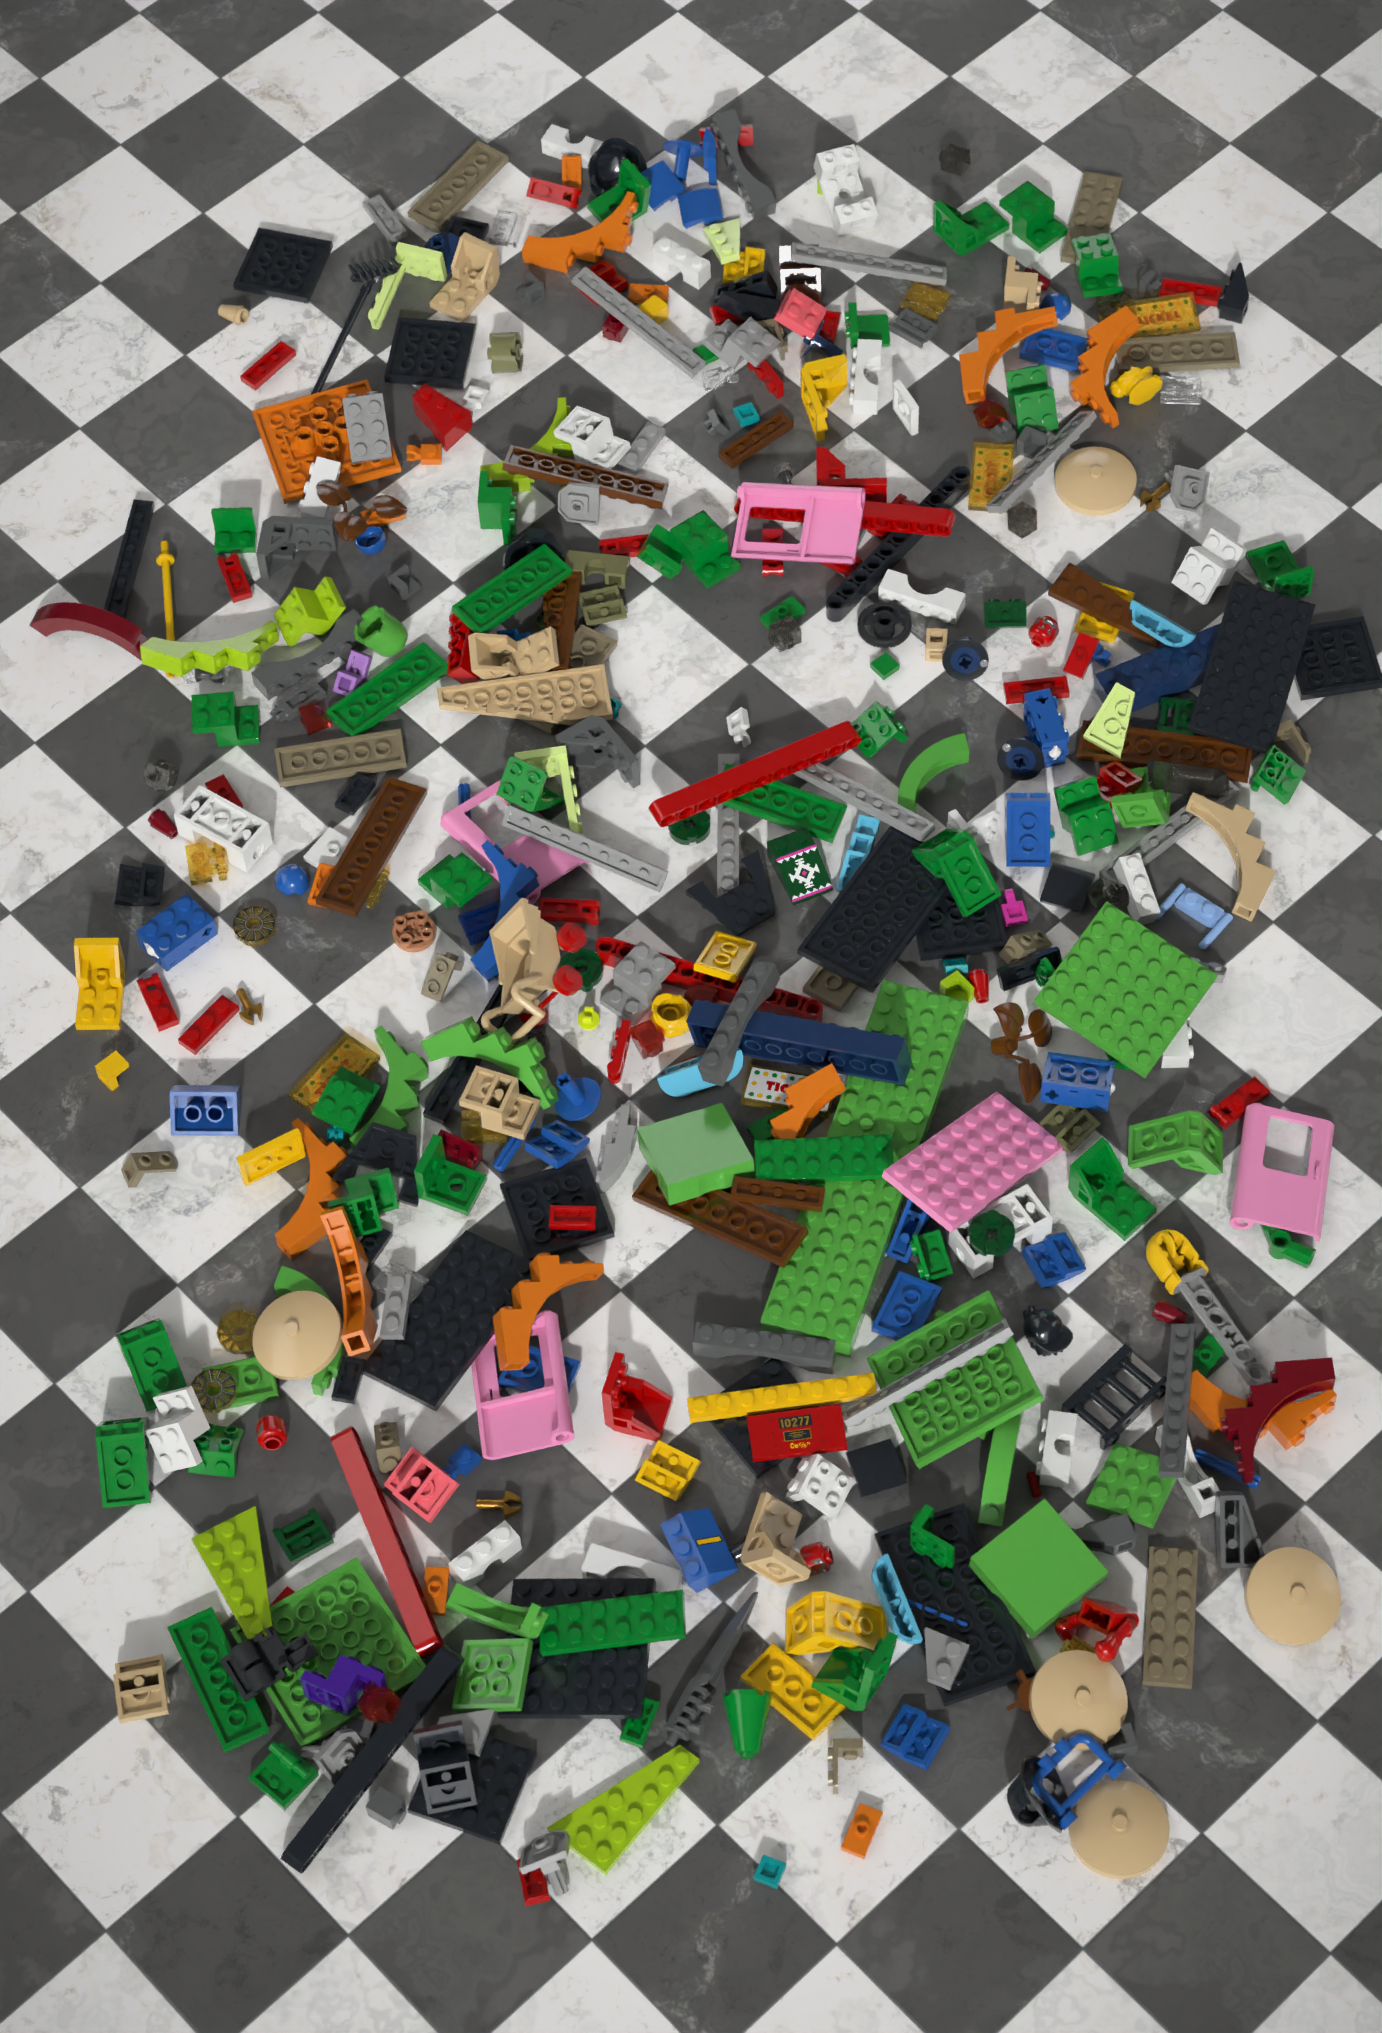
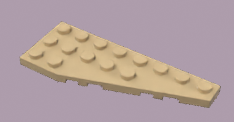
M604 664L437 688L440 710L565 725H575L591 715L603 717L605 720L613 719Z

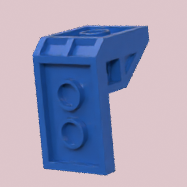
M1006 793V867H1050V793Z

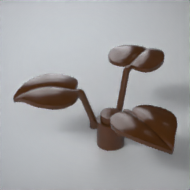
M333 482L321 483L316 486L317 496L323 503L330 506L343 505L344 512L335 514L333 521L338 534L344 542L347 540L355 541L358 535L366 532L368 527L366 521L374 511H376L379 517L386 519L400 517L408 511L406 506L396 498L389 495H379L373 499L372 504L374 507L369 510L363 519L354 514L347 513V503L345 501H349L352 495L345 486Z
M1003 1003L993 1008V1010L997 1014L1006 1036L993 1038L991 1050L996 1056L1005 1055L1006 1059L1012 1058L1022 1062L1018 1069L1019 1080L1025 1102L1029 1103L1041 1090V1071L1037 1064H1030L1029 1059L1013 1055V1053L1018 1049L1019 1041L1034 1038L1037 1047L1048 1045L1052 1037V1026L1047 1014L1037 1009L1030 1013L1028 1019L1031 1034L1019 1037L1022 1032L1021 1026L1024 1023L1023 1011L1016 1003Z

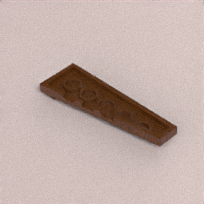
M1070 562L1048 590V596L1155 648H1158L1162 643L1132 623L1131 603Z
M572 572L571 576L543 594L545 629L551 626L556 630L559 666L548 670V672L570 669L583 579L582 572Z

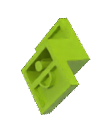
M325 576L315 590L294 587L273 616L287 646L294 647L304 633L325 636L346 606L332 577Z

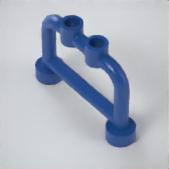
M1084 1733L1074 1734L1068 1740L1064 1737L1061 1738L1053 1746L1056 1752L1051 1757L1048 1754L1044 1755L1036 1763L1040 1768L1033 1776L1032 1784L1034 1791L1060 1818L1057 1824L1063 1830L1078 1817L1071 1808L1106 1773L1114 1780L1127 1768V1765L1121 1759L1116 1762L1093 1737ZM1084 1743L1102 1763L1060 1805L1043 1787L1042 1781L1077 1744Z

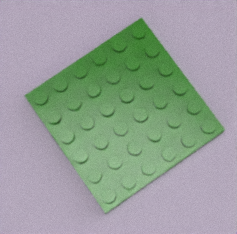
M1106 901L1036 996L1033 1003L1143 1078H1146L1215 982L1218 975Z
M987 1290L866 1359L880 1389L1002 1321L1004 1317L993 1295ZM1012 1335L1005 1343L996 1344L984 1355L973 1357L963 1367L952 1369L945 1377L931 1381L924 1389L910 1393L903 1401L899 1403L894 1402L889 1405V1408L916 1466L920 1469L1045 1399Z
M357 1557L270 1607L273 1627L285 1646L306 1633L318 1653L317 1656L303 1664L294 1673L286 1668L285 1671L288 1675L266 1689V1692L301 1748L312 1745L407 1689L426 1667ZM239 1625L230 1630L237 1644L247 1640ZM340 1655L347 1658L353 1656L359 1659L363 1665L368 1667L376 1666L383 1671L389 1693L385 1701L362 1691L348 1717L306 1698L300 1678L306 1670L310 1673L318 1672L325 1676L327 1680Z

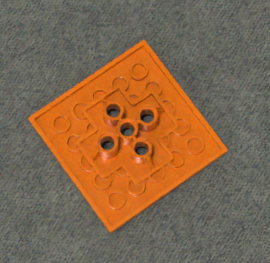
M368 379L252 410L254 421L284 504L305 498L304 486L306 481H310V466L312 462L315 463L317 456L341 462V472L337 483L345 487L401 472V466L391 440L392 458L352 464L342 399L350 394L365 396L367 392H371Z

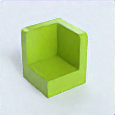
M956 970L940 981V995L971 1002L974 999V987Z

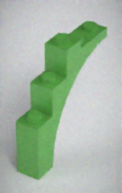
M471 1016L432 1033L421 1041L430 1061L444 1057L467 1056L480 1058L504 1068L522 1081L536 1099L540 1100L543 1110L551 1107L559 1100L556 1088L551 1084L546 1069L540 1063L546 1056L542 1045L537 1041L536 1037L514 1046L512 1038L506 1032L504 1026L482 1036L479 1025Z
M382 1025L376 1028L374 1032L376 1042L385 1054L389 1065L388 1087L375 1115L362 1129L349 1138L352 1150L373 1122L408 1133L407 1127H409V1123L404 1116L419 1107L417 1100L419 1095L414 1086L428 1078V1064L422 1056L418 1057L414 1051L408 1054L403 1046L399 1047L396 1044L394 1035L390 1031L387 1032Z

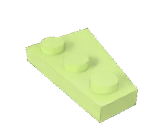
M740 218L712 224L703 228L704 235L721 265L740 260Z
M1116 682L1083 735L1084 739L1121 758L1135 692Z

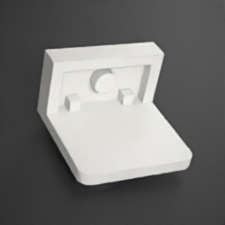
M954 809L948 812L947 829L966 830L973 837L978 847L984 843H990L996 838L999 813L994 810L967 824L959 812Z
M819 1454L803 1458L797 1466L798 1472L795 1478L787 1486L788 1492L785 1498L791 1503L804 1499L829 1518L837 1517L854 1483L853 1478Z

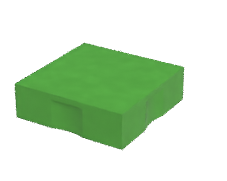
M723 1103L637 1128L639 1149L649 1168L655 1173L658 1185L669 1206L699 1197L713 1190L732 1187L734 1176L755 1179L754 1159Z
M1043 1499L970 1558L969 1563L970 1568L988 1589L1003 1601L1009 1613L1032 1640L1059 1619L1068 1607L1081 1601L1106 1581L1109 1573L1046 1499Z

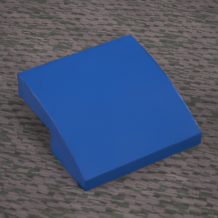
M705 128L703 139L704 170H708L709 185H717L716 143L711 130Z
M664 160L641 172L651 183L649 206L654 212L670 200L672 202L678 195L686 191Z
M717 188L699 189L677 196L682 224L685 229L701 222L709 226L724 219Z
M556 1120L543 1126L541 1135L525 1142V1150L558 1169L575 1158L588 1145L590 1138L563 1122Z
M1066 1232L1046 1236L1043 1242L1025 1246L1021 1251L1041 1289L1064 1282L1086 1270Z
M903 1704L880 1745L901 1759L924 1770H928L950 1732V1728L945 1723L927 1717L924 1711Z

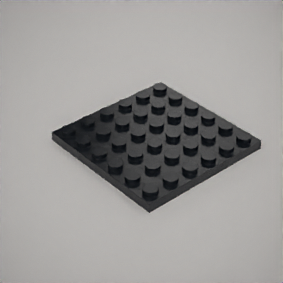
M655 1578L513 1579L510 1604L519 1607H530L534 1603L540 1607L650 1594L656 1591ZM509 1633L506 1636V1639L524 1638ZM539 1634L537 1638L531 1639L533 1647L522 1711L497 1712L499 1718L643 1719L650 1643L542 1656L540 1653Z

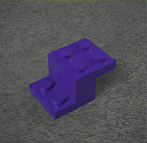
M340 1655L327 1680L325 1676L318 1672L310 1673L306 1670L300 1678L306 1698L348 1717L362 1691L385 1701L389 1693L383 1671L376 1666H365L359 1659L353 1656L347 1658Z

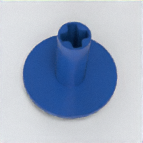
M671 140L663 144L665 151L676 155L675 176L680 182L686 181L689 158L702 156L703 147L687 140Z
M567 1073L557 1077L556 1084L561 1090L557 1094L559 1100L555 1102V1108L563 1119L578 1121L588 1117L595 1111L602 1096L599 1085L593 1079L582 1077L573 1080Z

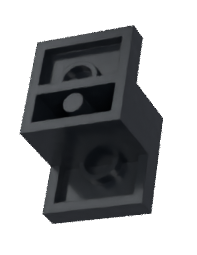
M462 1720L414 1729L413 1737L428 1814L477 1805Z

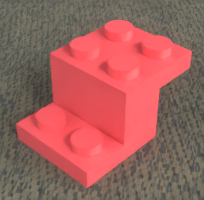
M793 288V290L789 289L785 294L774 320L803 338L807 336L813 339L827 308Z
M411 1447L383 1485L392 1491V1494L431 1523L460 1484L422 1453Z

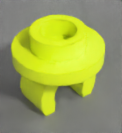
M585 1006L584 1011L578 1016V1025L584 1030H593L600 1023V1017L594 1011V1007Z

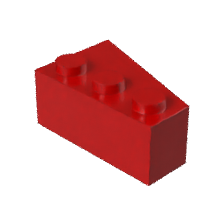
M424 384L412 395L414 412L424 425L429 427L433 432V436L436 440L440 441L446 452L473 428L471 411L429 385Z

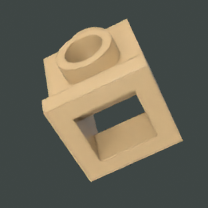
M926 628L925 661L942 662L943 652L947 647V629Z

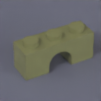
M568 550L565 563L572 569V572H582V584H585L589 575L599 573L605 576V587L618 585V588L626 589L630 572L628 556Z

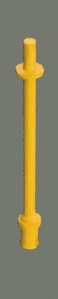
M162 541L160 543L161 554L156 558V562L159 566H162L166 640L175 641L170 566L175 562V558L169 554L168 542ZM166 672L167 677L174 678V674Z

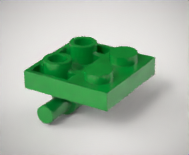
M1272 745L1267 750L1252 777L1254 781L1250 789L1257 792L1261 786L1285 805L1290 801L1306 770L1278 747Z
M273 1742L269 1746L271 1753L248 1776V1779L285 1811L319 1774L316 1769L284 1742L280 1744Z

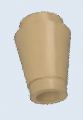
M222 304L218 310L219 316L236 325L245 324L249 317V312L244 306Z

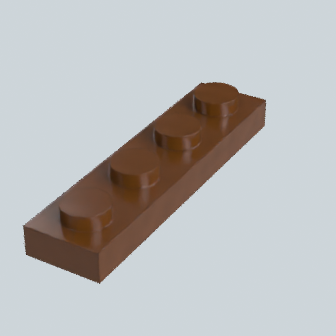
M779 411L721 450L719 458L733 469L793 429L794 422Z
M734 1176L731 1201L822 1212L826 1190L821 1187Z

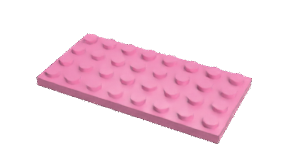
M996 1091L885 1169L882 1177L952 1233L1063 1151V1146L1058 1143L1052 1134Z

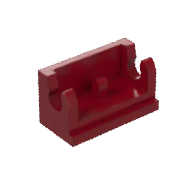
M441 1129L438 1136L442 1137L446 1160L476 1170L482 1161L481 1147Z

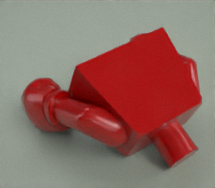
M1084 1597L1081 1609L1078 1612L1067 1614L1055 1622V1631L1062 1641L1070 1642L1078 1640V1630L1083 1627V1624L1103 1633L1106 1637L1103 1640L1096 1641L1095 1653L1099 1660L1109 1662L1115 1659L1125 1637L1132 1636L1133 1631L1139 1624V1617L1137 1613L1117 1603Z

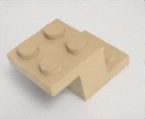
M1008 256L1004 309L1015 308V313L1039 309L1041 295L1037 294H1041L1042 282H1038V273L1019 272V265H1016V257Z
M475 1066L459 1100V1106L481 1112L482 1128L522 1140L525 1139L541 1105L539 1099L519 1094L518 1078L479 1066Z
M163 1654L115 1663L116 1674H113L120 1724L169 1714L168 1703H170Z

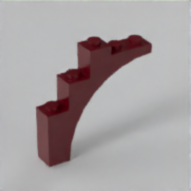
M1332 1357L1275 1362L1274 1370L1270 1371L1271 1384L1250 1385L1249 1394H1245L1246 1407L1225 1409L1224 1417L1220 1418V1430L1225 1432L1226 1441L1233 1440V1451L1238 1453L1239 1460L1236 1461L1237 1475L1242 1476L1243 1484L1252 1483L1254 1449L1261 1432L1270 1419L1283 1407L1298 1398L1334 1388L1336 1378Z

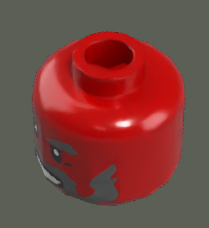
M1050 616L1038 617L1028 631L1031 643L1038 648L1051 646L1059 634V627L1057 621Z
M268 1415L257 1422L256 1438L259 1446L266 1450L274 1451L286 1443L287 1427L284 1419L279 1416Z
M822 1542L805 1545L800 1549V1554L811 1570L810 1576L826 1573L830 1570L831 1565L834 1564L830 1547L825 1546Z

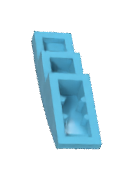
M859 814L855 832L852 834L850 846L845 855L836 891H842L872 851L881 820Z

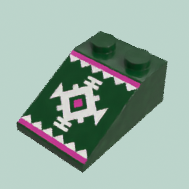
M807 827L767 841V857L793 906L833 891V886L817 846Z

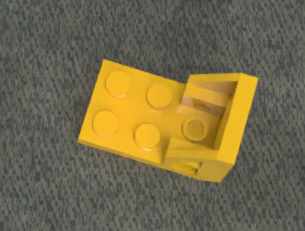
M845 354L807 362L800 370L801 399L817 442L825 440V431H828L825 420L828 417L826 407H830L847 387V358Z
M75 938V968L79 986L75 1021L76 1030H120L126 979V962L119 938Z
M828 1591L811 1592L786 1608L785 1652L791 1656L830 1652L840 1645L849 1648H866L875 1653L874 1648L880 1638L885 1639L887 1636V1619L882 1607Z

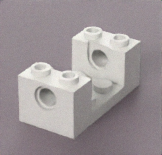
M854 144L817 153L813 166L837 237L874 227L878 216L873 198H866L857 172L860 160ZM845 191L850 197L842 199L839 193Z
M201 785L197 787L174 814L179 835L195 844L202 836L209 838L226 848L230 864L245 872L249 871L273 843L268 822ZM224 818L227 820L224 824L216 823L219 819Z
M1028 1184L991 1203L952 1233L949 1232L948 1244L973 1279L992 1269L994 1255L987 1254V1256L978 1254L970 1245L969 1226L977 1216L990 1210H996L999 1214L1005 1215L1011 1220L1015 1228L1014 1243L1026 1238L1029 1244L1033 1245L1043 1241L1046 1236L1051 1235L1053 1218ZM988 1231L987 1237L991 1238L992 1236V1238H996V1232Z

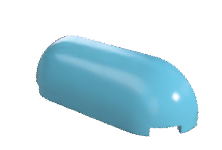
M1132 600L1130 604L1133 618L1132 623L1142 631L1171 647H1183L1195 639L1196 635L1152 608Z
M740 1048L737 1049L733 1069L726 1082L733 1079L742 1068L743 1054ZM703 1055L664 1069L665 1074L657 1075L661 1089L673 1097H683L715 1086V1084L703 1081L697 1066Z
M885 1554L879 1558L873 1567L871 1575L873 1587L892 1633L897 1635L898 1639L904 1643L920 1644L923 1638L889 1555Z

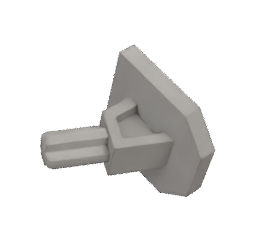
M1175 465L1174 471L1169 470L1168 473H1165V480L1172 485L1170 497L1176 508L1196 512L1205 504L1209 472Z
M569 482L558 492V512L567 522L598 525L600 485Z
M352 1729L338 1730L329 1740H323L321 1746H303L301 1748V1757L304 1760H314L331 1785L334 1786L365 1744L356 1731Z
M554 1830L534 1838L521 1852L519 1869L522 1875L540 1868L544 1875H548L556 1896L563 1895L569 1891L561 1869L564 1867L561 1859L568 1857L570 1836L568 1832Z

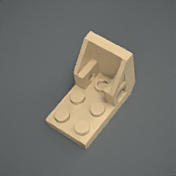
M465 232L460 237L451 264L452 278L430 301V308L459 322H464L496 286L500 276L497 247Z
M551 626L517 642L507 635L473 633L468 636L471 671L485 681L543 673L559 666L556 630Z
M768 1492L761 1493L740 1555L742 1564L779 1587L808 1580L811 1573L809 1566L802 1555L792 1549L803 1514Z

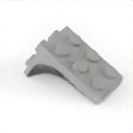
M378 391L367 392L365 396H358V394L347 395L342 401L352 464L392 458L383 394L378 393Z

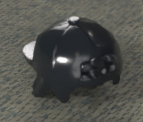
M1032 1304L1028 1306L1027 1310L1023 1311L1024 1335L1030 1347L1036 1351L1038 1356L1046 1357L1050 1356L1051 1353L1056 1356L1058 1352H1063L1071 1344L1073 1333L1063 1324L1056 1313L1047 1309L1037 1310L1036 1306H1032Z

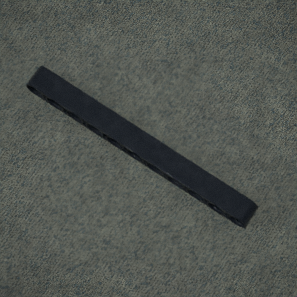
M965 466L953 468L917 506L950 509L968 491L970 487V470ZM891 532L827 598V619L832 622L843 620L879 583L887 570H891L924 535Z
M445 1644L437 1651L284 1850L281 1860L300 1874L309 1867L459 1671L465 1661L464 1657Z

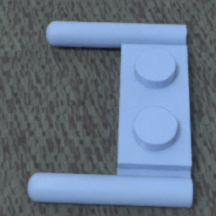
M1180 883L1159 906L1160 914L1156 920H1159L1175 904L1176 908L1209 929H1212L1199 943V947L1205 950L1230 923L1233 916L1230 913H1225L1222 908L1192 889H1187L1184 884Z

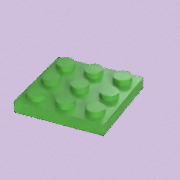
M1115 1442L1086 1503L1088 1507L1111 1515L1127 1513L1130 1521L1153 1529L1177 1478L1159 1477L1160 1457Z
M530 1638L464 1640L461 1656L465 1658V1661L458 1671L452 1710L456 1713L493 1709L495 1712L522 1711L533 1641Z

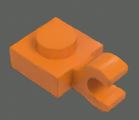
M421 444V449L415 445H407L408 461L421 460V465H441V444Z

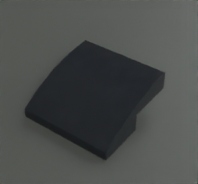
M1053 862L1040 897V902L1082 914L1087 897L1091 891L1095 873Z
M143 863L142 867L120 864L114 904L123 906L159 905L164 866Z
M891 1438L845 1453L861 1498L907 1483Z

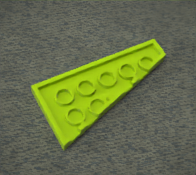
M256 1506L191 1538L247 1640L254 1638L259 1632L267 1636L264 1629L273 1626Z
M678 1745L547 1827L548 1832L554 1830L567 1831L570 1836L569 1848L606 1875L699 1764V1758L681 1745Z

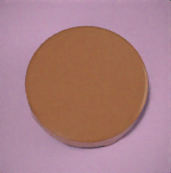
M423 910L397 916L394 919L392 928L393 940L404 951H423L430 947L436 938L435 923L428 916L427 912Z

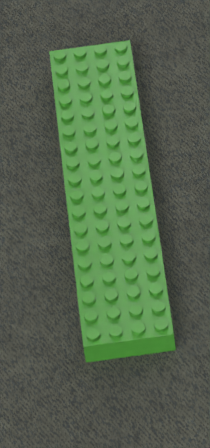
M883 980L865 1031H877L881 1034L899 1035L905 1038L913 1064L904 1086L849 1075L845 1084L847 1090L841 1095L827 1137L891 1134L893 1164L924 1143L968 1018L969 1002ZM885 1179L811 1182L809 1186L825 1188L822 1212L800 1210L796 1223L807 1227L809 1233L785 1268L779 1267L761 1317V1331L833 1340L836 1342V1354L847 1357L851 1356L906 1197Z

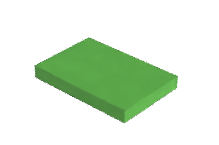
M256 1357L202 1368V1372L210 1369H221L231 1375L236 1385L235 1395L231 1401L221 1408L209 1409L210 1413L279 1398L275 1376L267 1372ZM219 1370L214 1371L216 1374L212 1372L213 1380L216 1379ZM206 1371L204 1374L205 1379L210 1381L209 1373ZM225 1373L218 1381H222L228 1374ZM229 1381L228 1383H227V1382H226V1383L224 1382L222 1385H228V1384H232V1383H234V1382H233V1381H231V1382ZM216 1382L209 1383L205 1388L209 1396H216L221 1391L220 1385ZM226 1387L223 1391L234 1393V1388L231 1390V1387L229 1389ZM224 1393L221 1394L227 1402L230 1400ZM217 1397V1405L220 1407V1405L222 1406L220 1403L222 1400ZM210 1399L208 1406L213 1408L211 1403L214 1404V1402Z

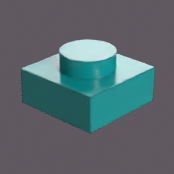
M752 402L733 408V414L741 428L760 421L759 414Z
M964 958L942 960L943 970L946 975H950L956 970L961 974L968 973V964Z
M763 1855L754 1874V1881L777 1889L786 1870V1863Z

